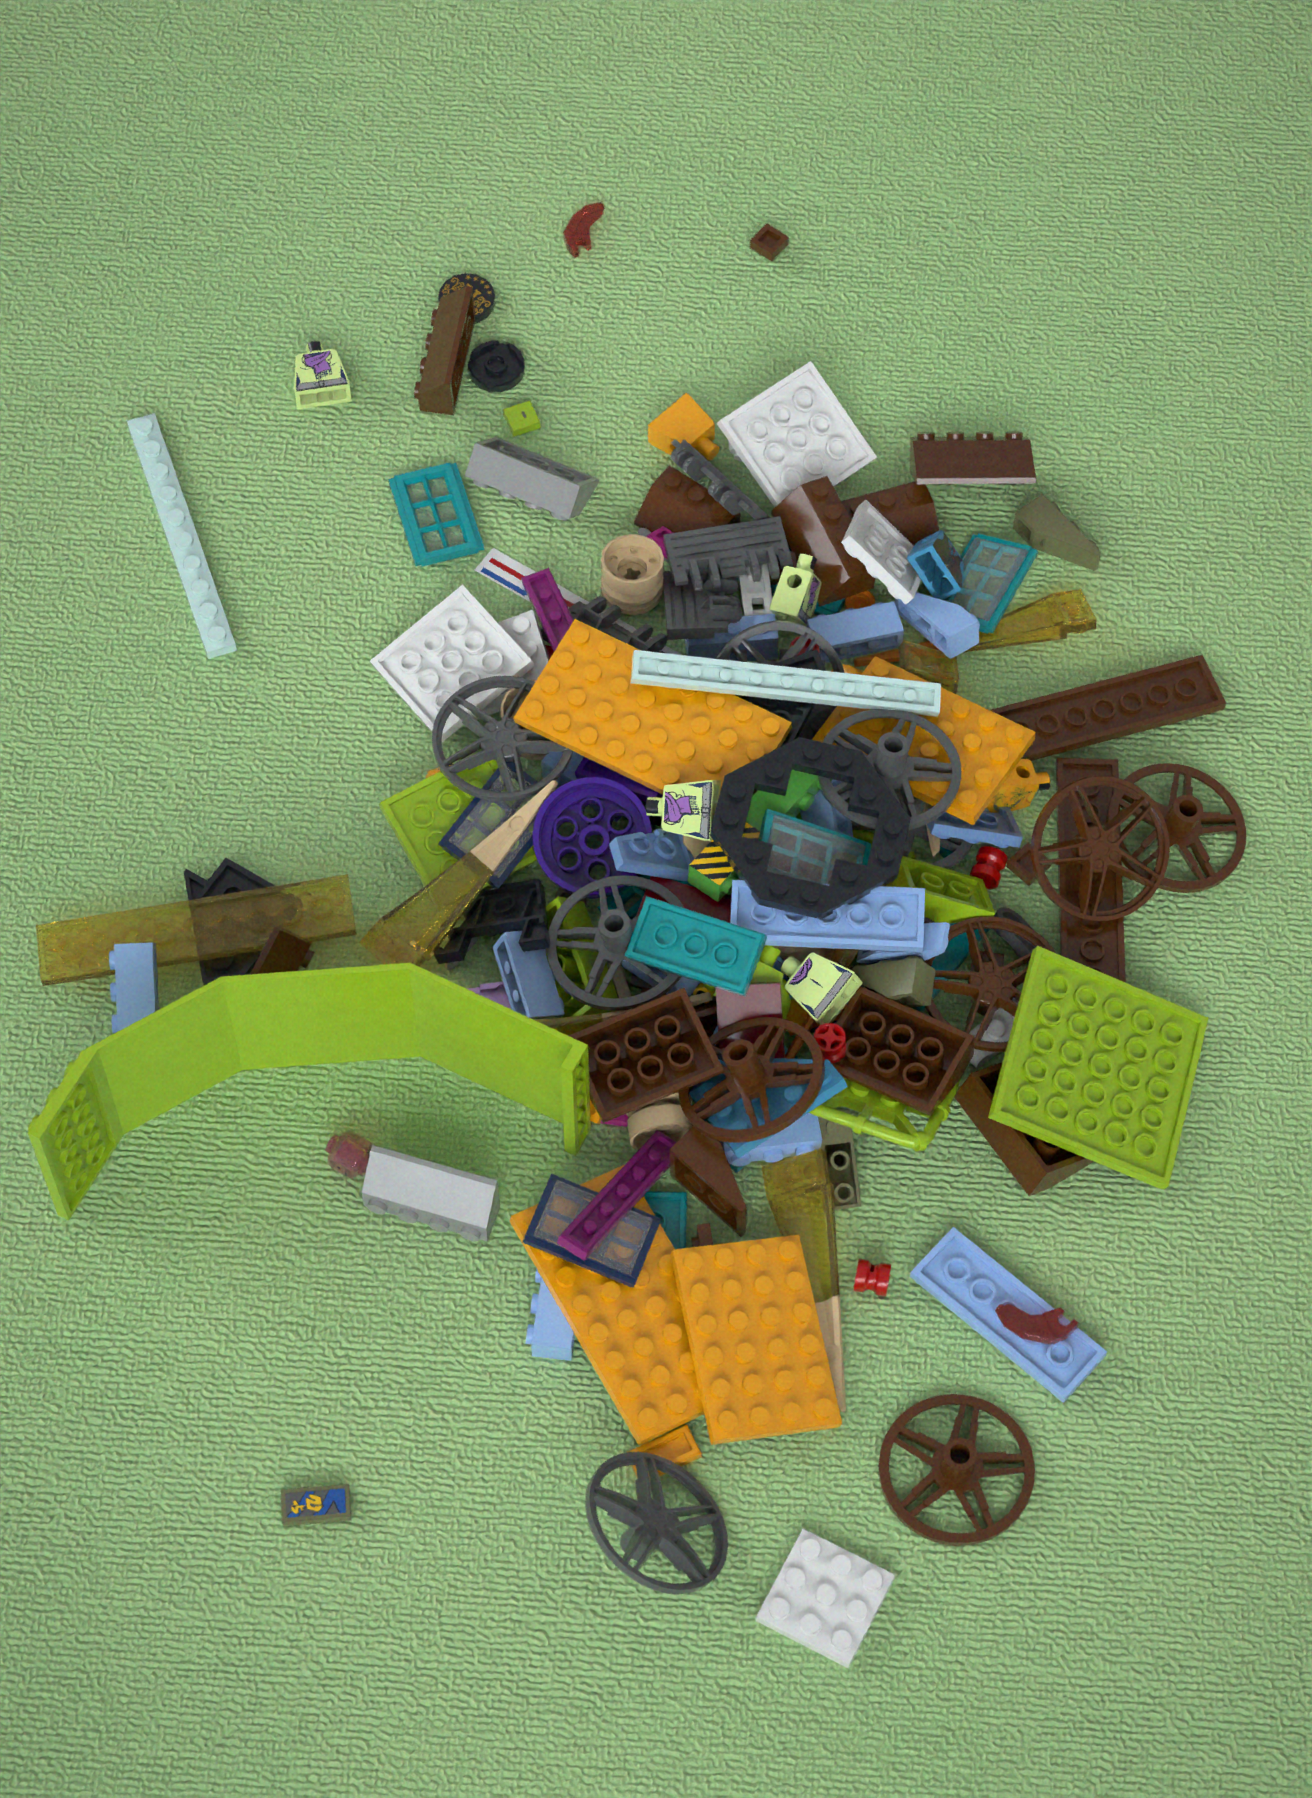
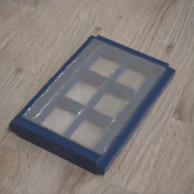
M506 762L514 791L520 790L515 764L513 762ZM499 768L482 789L508 792L505 782L503 783ZM523 771L525 788L538 783V781ZM535 795L520 800L502 802L475 797L438 845L489 885L499 889L532 847L533 826L536 816L495 872L489 869L470 851L513 816Z
M551 1174L525 1234L523 1243L634 1288L661 1218L633 1207L588 1258L583 1261L557 1244L559 1235L594 1199L598 1192Z

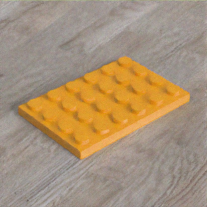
M876 656L861 674L929 682ZM941 687L939 715L937 717L918 716L925 718L941 729L953 743L960 758L962 772L959 790L953 803L945 812L974 825L1035 740L1036 732ZM837 706L812 740L823 742L826 735L839 722L851 715L870 709ZM870 719L857 723L847 730L855 735L860 734L878 745L879 738L885 733L892 732L899 719ZM907 721L901 731V734L905 737L911 726V723ZM916 725L908 755L910 757L937 759V762L950 763L948 754L941 743L928 731ZM909 781L913 796L932 806H935L944 797L951 781Z
M791 1235L673 1249L670 1256L711 1445L839 1428L842 1424V1419L800 1236Z

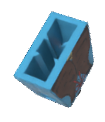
M940 530L918 541L907 555V559L932 597L943 600L961 591L964 563L944 531Z

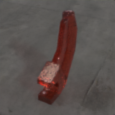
M602 202L588 204L572 215L564 229L563 237L566 248L574 258L579 256V248L577 246H584L587 251L591 250L590 226L603 215L605 207Z
M1000 1304L995 1309L1003 1326L1018 1337L1048 1345L1067 1339L1078 1327V1322L1075 1319L1068 1325L1059 1323L1058 1320L1064 1314L1062 1308L1039 1315H1030L1011 1304L1005 1306Z

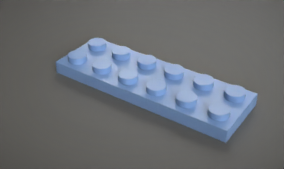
M732 880L730 923L766 934L765 945L923 952L925 888L878 886L861 899L849 905L846 903L833 910L831 915L823 919H817L758 905L751 895L752 891L744 880Z
M954 1227L910 1273V1277L1063 1403L1106 1357L1107 1351Z

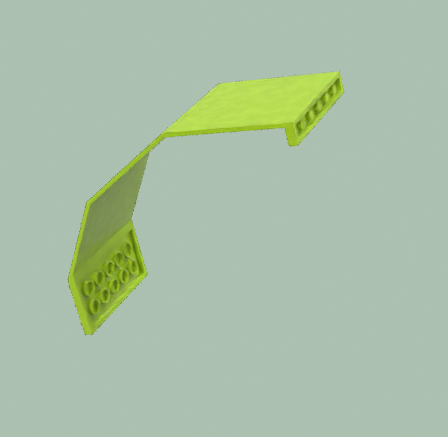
M412 963L223 976L82 1050L77 1059L70 1061L67 1065L64 1079L58 1088L54 1087L50 1091L46 1100V1106L41 1114L35 1115L28 1127V1135L57 1215L69 1221L124 1134L242 1070L422 1057L562 1123L564 1151L576 1156L591 1131L588 1045Z

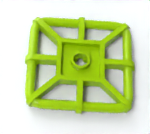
M846 1078L844 1080L848 1086L847 1088L809 1113L852 1128L853 1132L859 1135L866 1133L903 1147L912 1148L915 1152L924 1151L933 1141L942 1121L948 1118L950 1105L959 1089L960 1080L931 1116ZM844 1106L861 1112V1114L857 1117L833 1107ZM906 1111L929 1118L923 1131H917L904 1115ZM872 1116L894 1124L897 1130L869 1120Z

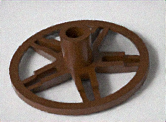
M1172 763L1149 765L1127 776L1124 780L1134 784L1140 779L1153 774L1174 773L1169 805L1164 806L1156 801L1154 802L1166 822L1170 847L1173 845L1177 847L1198 880L1177 881L1163 878L1158 887L1159 889L1177 893H1195L1210 889L1231 875L1239 864L1245 850L1246 827L1238 804L1223 785L1200 770ZM1182 774L1184 775L1183 793L1177 797L1179 775ZM1191 777L1213 789L1226 803L1231 814L1203 812L1201 802L1192 796ZM1117 788L1108 805L1106 823L1118 814L1119 807L1126 809L1136 798ZM1142 805L1132 815L1137 817L1144 809V806ZM1147 813L1142 821L1155 827L1149 813ZM1229 823H1235V825H1232V826H1223V825H1220V826L1202 827V825H1201V824H1229ZM1156 830L1132 854L1138 859L1157 840ZM1236 831V845L1229 862L1220 871L1215 873L1209 863L1210 858L1199 836ZM1122 841L1120 847L1130 853ZM1188 847H1191L1192 852H1193V854H1194L1196 860L1194 859V857L1192 856V854H1191L1190 851L1188 850ZM1158 849L1154 851L1142 863L1148 865L1150 862L1156 859ZM1122 857L1121 862L1129 870L1150 880L1152 875ZM1198 863H1199L1201 869L1203 870V872H1204V874L1206 875L1207 878L1204 877V875L1202 874V872H1201L1200 869L1198 868V866H1197Z
M1086 777L1060 789L1049 799L1040 812L1031 839L1032 866L1042 890L1061 910L1085 920H1115L1138 910L1153 896L1160 886L1169 861V834L1166 822L1158 806L1141 788L1116 777ZM1111 786L1129 793L1136 800L1126 809L1123 808L1108 823L1102 826L1083 788ZM1076 791L1079 792L1084 802L1085 809L1093 823L1090 826L1087 825L1080 803L1075 794ZM1068 797L1072 807L1071 813L1079 833L1073 840L1041 847L1042 835L1048 818L1057 805ZM1143 805L1144 809L1119 834L1116 828ZM1147 813H1149L1153 821L1158 840V854L1154 870L1120 847V843ZM1070 848L1074 856L1043 860L1041 858L1042 853ZM1122 857L1152 875L1150 880L1119 865ZM1082 864L1079 907L1067 902L1055 891L1045 874L1043 865ZM1107 869L1145 886L1128 903L1115 909L1096 911ZM1093 872L1098 873L1093 892L1094 897L1091 909L1089 911L1087 910L1090 898Z
M992 916L963 920L949 928L948 939L950 941L966 932L974 972L936 970L935 977L968 980V983L934 979L933 989L944 990V993L971 996L972 1005L964 1032L970 1033L976 1013L985 1016L974 1038V1049L987 1052H1005L1008 1041L989 1042L983 1041L981 1038L985 1030L987 1031L995 1011L999 1008L1004 1009L1015 1017L1018 1004L1013 1002L1015 998L1019 1001L1021 992L1016 987L1024 982L1028 967L1016 975L1012 970L1028 963L1032 953L1003 967H999L984 929L1005 930L1023 937L1035 947L1040 946L1054 953L1056 952L1040 934L1017 921ZM976 929H978L982 939L983 947L989 960L987 962H982L974 933ZM935 957L925 960L924 962L929 966H932ZM932 998L931 1005L925 1006L930 1017L951 1025L940 1014Z
M774 1017L744 1020L732 1024L709 1037L718 1059L725 1062L727 1066L722 1065L724 1069L722 1074L726 1078L703 1094L704 1097L692 1106L689 1099V1087L679 1091L678 1094L681 1108L687 1120L703 1135L718 1141L732 1143L763 1139L793 1124L813 1104L821 1090L825 1076L823 1053L814 1036L795 1022ZM767 1027L763 1035H759L754 1045L748 1040H736L726 1048L720 1049L714 1046L737 1032L751 1028ZM786 1030L796 1034L807 1044L812 1054L813 1064H798V1062L772 1063ZM809 1083L798 1102L786 1113L770 1122L766 1088ZM759 1097L765 1124L759 1126L752 1100ZM742 1098L753 1128L740 1130L723 1129L705 1122L704 1119L711 1117Z
M962 1394L934 1396L908 1408L894 1421L888 1430L879 1456L880 1486L892 1512L914 1533L930 1541L945 1545L966 1546L979 1544L1005 1532L1024 1512L1030 1500L1035 1481L1033 1453L1026 1435L1015 1420L1005 1411L988 1401ZM944 1405H960L950 1440L946 1445L920 1432L917 1434L904 1427L914 1417L929 1409ZM966 1406L973 1407L968 1440L958 1438ZM979 1410L995 1417L1012 1433L1022 1454L977 1452L975 1443L979 1423ZM898 1434L934 1452V1455L931 1458L912 1445H908L897 1438ZM894 1443L932 1467V1471L912 1489V1492L902 1502H900L893 1489L889 1473V1459ZM1024 1463V1467H1006L984 1470L983 1464ZM1025 1473L1023 1488L1017 1502L1006 1516L994 1524L988 1510V1503L979 1484V1479ZM933 1483L940 1488L911 1512L906 1510ZM949 1490H953L976 1531L970 1533L944 1532L927 1526L914 1516ZM972 1491L987 1528H981L964 1494Z

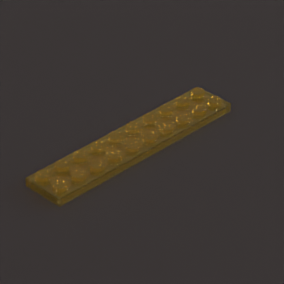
M348 874L36 925L41 983L43 986L115 975V970H110L109 951H114V944L155 942L158 968L262 951L276 926H281L310 942L357 935Z

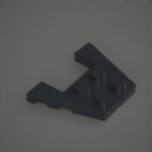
M540 879L502 884L499 889L492 886L482 889L464 912V922L460 927L452 928L447 935L448 943L444 948L438 947L434 952V957L438 964L464 961L472 938L481 936L492 937L512 931H522L518 943L523 952L549 948L550 940L545 891Z

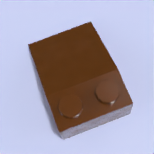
M692 1127L670 1148V1176L742 1237L746 1233V1205L720 1141L709 1138Z

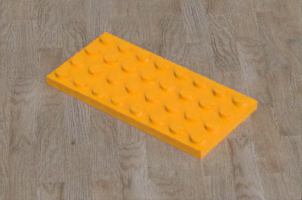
M576 619L572 622L514 716L516 724L662 795L664 785L721 780L722 788L725 775L781 747L792 728V722L733 694L632 684V654L634 650L639 649Z
M624 1165L580 1185L599 1193ZM556 1195L549 1210L574 1220L580 1204ZM643 1196L634 1208L655 1216ZM538 1204L512 1215L509 1222L574 1331L577 1340L637 1444L640 1446L703 1415L704 1410L670 1256L675 1248L662 1226L659 1224L635 1286L632 1288L523 1243ZM547 1215L541 1231L559 1238V1235L569 1224ZM620 1221L613 1236L638 1246L644 1231ZM548 1239L545 1240L547 1242L560 1246L559 1244L553 1241H550ZM602 1242L593 1251L594 1253L598 1254ZM610 1242L604 1257L629 1267L635 1251ZM588 1256L589 1259L605 1265L604 1262H601Z

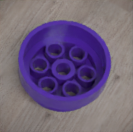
M585 777L560 786L544 801L537 813L533 826V846L536 858L547 877L563 891L573 894L583 886L596 881L590 877V871L596 865H602L607 869L606 875L603 878L622 875L640 877L641 874L616 870L609 843L618 836L638 832L648 834L653 833L644 805L630 789L610 779ZM590 804L600 807V812L595 818H587L583 815L584 809ZM619 816L626 817L629 820L628 826L621 831L612 828L613 820ZM569 822L574 824L575 830L572 835L563 837L558 834L559 827L563 823ZM592 835L603 837V844L597 849L587 847V840ZM567 853H574L578 856V861L573 867H564L561 863L563 856ZM617 886L618 892L620 893L630 886ZM605 888L606 897L612 896V888ZM599 890L584 898H600Z

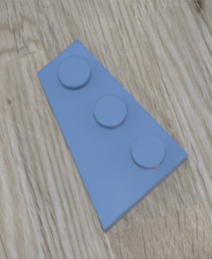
M1000 807L998 813H988L989 810L985 808L974 825L947 812H944L936 820L927 824L930 833L941 839L952 837L963 839L973 844L979 842L991 843L1000 848H1007L1008 846L1020 848L1023 839L1009 807Z
M659 828L653 833L648 834L638 832L618 836L609 843L617 871L688 882L689 865L694 860V857L683 844V835Z

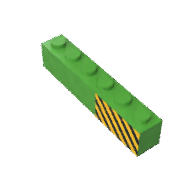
M792 770L786 796L758 790L752 797L742 837L758 840L766 809L796 818L801 810L804 812L808 810L814 801L815 795L819 790H822L818 776ZM773 829L771 838L773 845H775L777 837L782 831ZM713 840L689 865L688 882L717 902L725 894L730 895L732 893V880L740 879L727 861V856L719 845L717 846Z

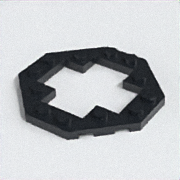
M799 737L724 776L710 837L717 846L719 845L727 856V861L739 878L743 879L752 891L751 895L758 905L823 919L831 915L833 910L846 903L849 905L870 894L874 888L882 884L887 885L897 879L911 818L862 751ZM792 770L853 784L847 811L878 818L867 866L835 859L829 886L768 872L767 868L773 844L742 837L754 789L786 796Z

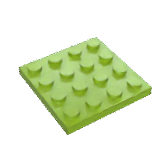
M490 760L471 770L467 768L456 774L467 783L482 789L498 769L496 760ZM441 771L379 803V807L439 913L480 892L485 887L491 886L438 845L475 798L454 786ZM500 776L499 779H500L501 783L503 784L502 777ZM506 786L501 792H508ZM515 801L504 802L511 807ZM488 802L482 805V807L480 808L479 814H480V812L484 809V807L488 804ZM493 802L478 822L492 832L507 812ZM467 817L473 823L474 820L471 817ZM532 824L528 827V830L531 835H533ZM473 827L459 846L473 856L470 851L487 836ZM457 832L454 834L459 839L462 837ZM518 840V842L515 844V846L511 849V851H509V853H510V852H513L514 850H516V848H517L518 845H519V840ZM533 845L510 875L538 861ZM505 870L495 874L494 876L499 878Z

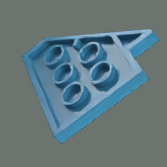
M774 1058L772 1063L798 1062V1064H813V1059ZM719 1059L720 1063L727 1067L725 1062ZM824 1060L825 1076L821 1090L813 1104L801 1117L848 1087L844 1078L829 1060ZM719 1074L689 1092L693 1102L696 1103L702 1099L705 1092L723 1081L726 1076ZM809 1083L766 1088L770 1122L791 1109L802 1097ZM759 1097L752 1100L759 1126L765 1124ZM742 1098L707 1118L711 1125L723 1129L740 1130L753 1128ZM774 1135L750 1142L725 1143L739 1159Z

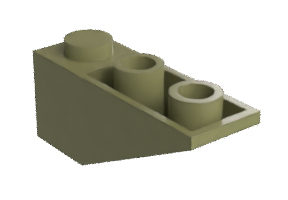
M1043 494L1015 512L1013 529L1032 548L1093 571L1098 569L1101 552L1097 544L1092 540H1088L1080 532L1077 524L1069 521L1061 513L1057 504L1049 501Z
M907 956L903 960L896 961L880 960L879 963L869 965L858 963L848 968L863 982L861 985L863 988L909 1008L931 1005L936 970L926 964L920 957Z
M847 1108L837 1109L850 1114V1110ZM818 1117L822 1136L819 1159L828 1209L831 1211L861 1207L852 1128Z

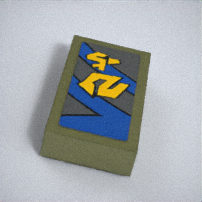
M349 1484L281 1490L283 1526L351 1521Z

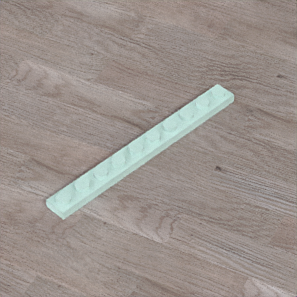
M153 413L128 420V429L207 658L210 659L237 651L156 415Z
M634 650L632 654V684L870 710H902L916 715L935 717L940 713L941 683Z

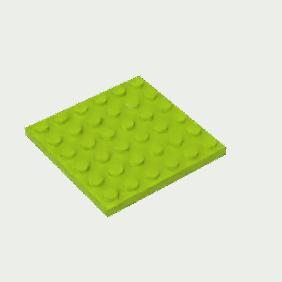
M1036 946L1032 950L988 1118L1164 1190L1170 1183L1209 1018L1045 948Z

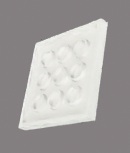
M811 361L717 423L774 507L801 484L828 476L834 487L877 458Z
M463 585L370 660L373 667L431 732L436 716L443 704L462 687L487 677H522L535 666L532 659ZM494 688L481 691L470 696L466 701L482 710L508 688ZM461 704L458 705V706L461 707L463 710H465L468 714H470L472 717L475 716V715L472 714V712H471L470 710H468L467 708H465V707L462 706ZM453 712L445 723L442 742L464 725L462 720Z

